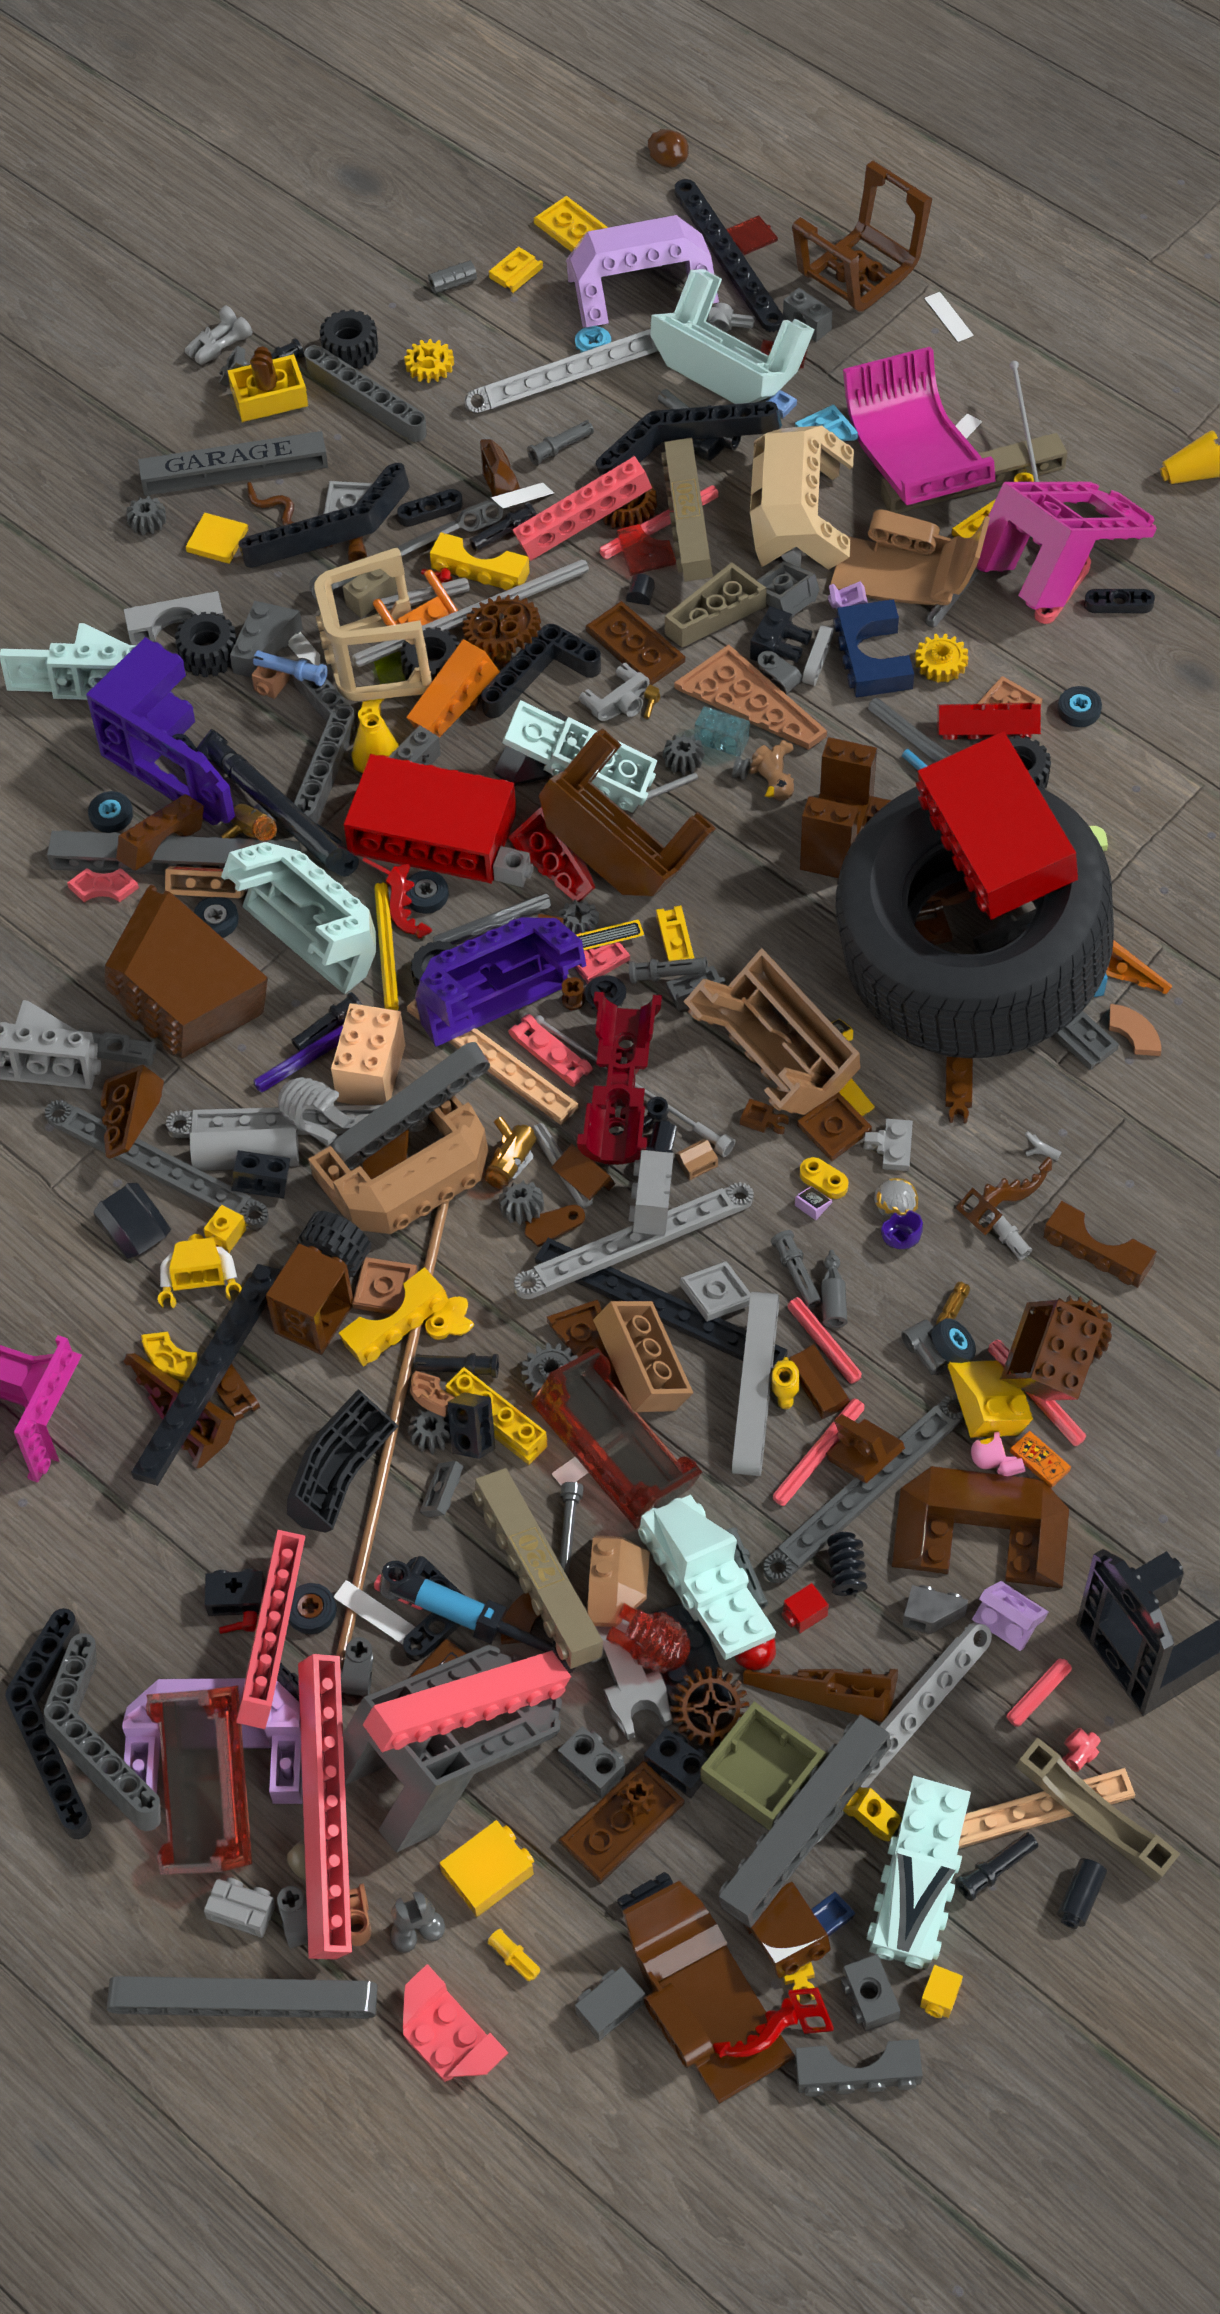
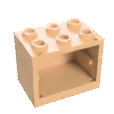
M349 1004L331 1067L334 1089L339 1092V1097L336 1099L337 1102L352 1105H383L391 1099L405 1049L401 1011Z

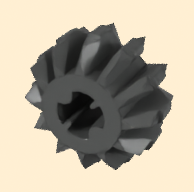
M148 495L146 499H142L139 496L138 501H131L130 506L127 507V523L135 533L141 531L143 536L147 532L154 534V530H161L162 525L166 524L165 507L158 498L151 499Z
M683 733L681 737L674 735L672 740L666 741L663 758L666 768H671L673 774L681 771L684 776L686 771L693 774L695 768H701L703 758H705V751L703 750L701 740H696L694 735L688 738Z
M524 1180L520 1184L512 1182V1186L504 1187L503 1193L499 1195L501 1214L504 1218L508 1219L509 1223L515 1221L519 1225L523 1221L531 1223L532 1218H540V1213L544 1211L543 1193L540 1188L535 1186L534 1182L526 1184Z
M419 1409L417 1412L418 1417L411 1416V1426H408L411 1444L413 1446L418 1445L421 1453L429 1448L430 1453L433 1455L437 1447L444 1451L445 1443L451 1444L449 1415L447 1414L446 1417H443L429 1410L424 1412Z

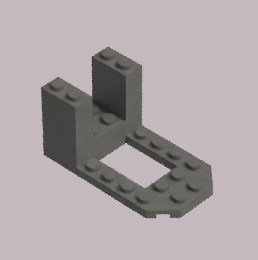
M487 1645L363 1697L342 1734L345 1785L381 1770L386 1765L404 1785L403 1790L378 1830L395 1852H399L437 1834L474 1774L556 1737L560 1731L561 1720H559V1711L561 1710L562 1699L560 1697L554 1700L550 1698L532 1707L528 1705L519 1708L517 1711L509 1714L514 1721L461 1745L449 1732L446 1735L438 1734L431 1736L424 1742L416 1741L407 1744L399 1750L391 1749L385 1752H381L363 1726L373 1706L527 1659L526 1657L518 1654L510 1657L499 1653L500 1648Z

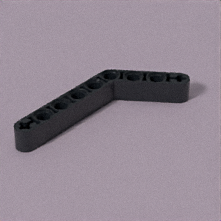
M767 401L651 411L598 457L596 466L601 477L634 456L640 463L662 442L686 438L695 440L758 435L778 430L782 426L776 403Z
M402 463L388 465L354 506L244 537L239 541L238 545L245 566L249 568L258 567L374 533L410 488L405 466Z
M62 1608L56 1610L47 1621L6 1689L5 1697L66 1833L69 1837L79 1840L85 1838L90 1833L92 1828L91 1820L57 1745L46 1734L45 1720L38 1706V1702L61 1666L70 1640L80 1633V1627L74 1613L69 1609ZM48 1647H56L52 1653H44ZM42 1671L38 1677L30 1678L32 1672ZM18 1696H27L24 1701L19 1703L15 1702V1699ZM32 1719L38 1720L32 1727L25 1726ZM41 1744H49L46 1750L36 1751ZM60 1768L59 1773L55 1776L47 1775L51 1769ZM63 1793H71V1797L68 1800L59 1801V1797ZM73 1812L76 1813L80 1822L77 1825H74L70 1816Z

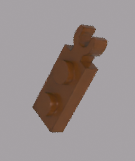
M947 1057L945 1107H951L948 1115L950 1123H953L954 1115L956 1114L963 1116V1123L968 1122L969 1111L967 1108H972L973 1058Z

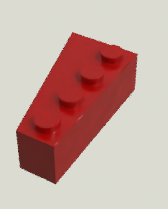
M1038 703L937 704V734L943 735L944 740L958 739V735H968V739H982V735L994 736L1003 731L1006 735L1017 734L1020 738H1025V736L1032 738V734H1041V704Z

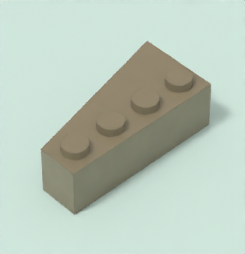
M731 562L665 616V635L683 648L766 607L767 588Z

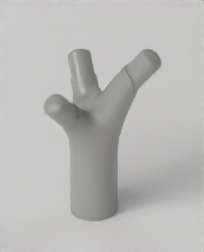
M1028 1131L1025 1133L1028 1140L1035 1146L1034 1149L1026 1151L1027 1156L1042 1154L1058 1161L1062 1153L1061 1151L1043 1143L1036 1135H1031Z

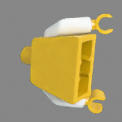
M199 1234L191 1235L188 1241L177 1242L174 1251L164 1259L160 1266V1287H163V1291L158 1295V1302L161 1307L164 1308L163 1302L167 1298H171L170 1305L172 1308L176 1306L177 1302L171 1293V1287H173V1291L224 1285V1281L228 1283L226 1286V1298L231 1301L229 1292L237 1290L240 1293L242 1290L241 1285L235 1281L237 1274L232 1256L222 1247H216L214 1239H204Z

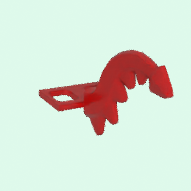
M364 857L362 861L388 874L386 883L391 886L390 915L396 926L403 932L417 935L419 939L429 935L432 929L422 922L415 926L416 920L414 918L407 921V918L411 915V910L403 909V907L412 903L411 898L406 893L414 887V882L405 879L410 870V865L394 866L389 871Z
M818 1987L789 1990L790 1998H785L782 2001L780 2010L767 2011L765 2016L768 2022L755 2027L759 2036L749 2035L747 2037V2044L744 2045L742 2041H738L733 2047H731L730 2041L714 2043L712 2045L714 2051L720 2058L725 2055L747 2057L760 2053L769 2048L786 2027L797 2025L798 2019L804 2034L833 2031L834 2027ZM812 1994L817 2004L801 2005L796 1995ZM822 2017L826 2026L810 2027L805 2018Z

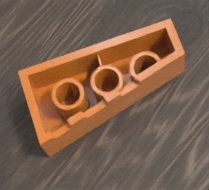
M463 639L408 714L407 719L414 728L420 725L440 738L466 711L470 704L482 694L484 688L500 671L485 651Z

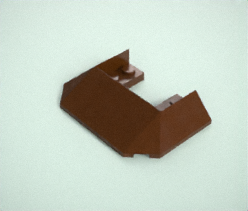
M931 1466L901 1487L892 1567L948 1574L954 1523L1010 1530L1005 1582L1062 1589L1069 1508L1044 1480Z

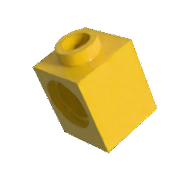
M934 1965L922 1996L920 2007L924 2008L925 2012L933 2017L942 2018L944 2016L949 2018L961 1987L963 1976Z

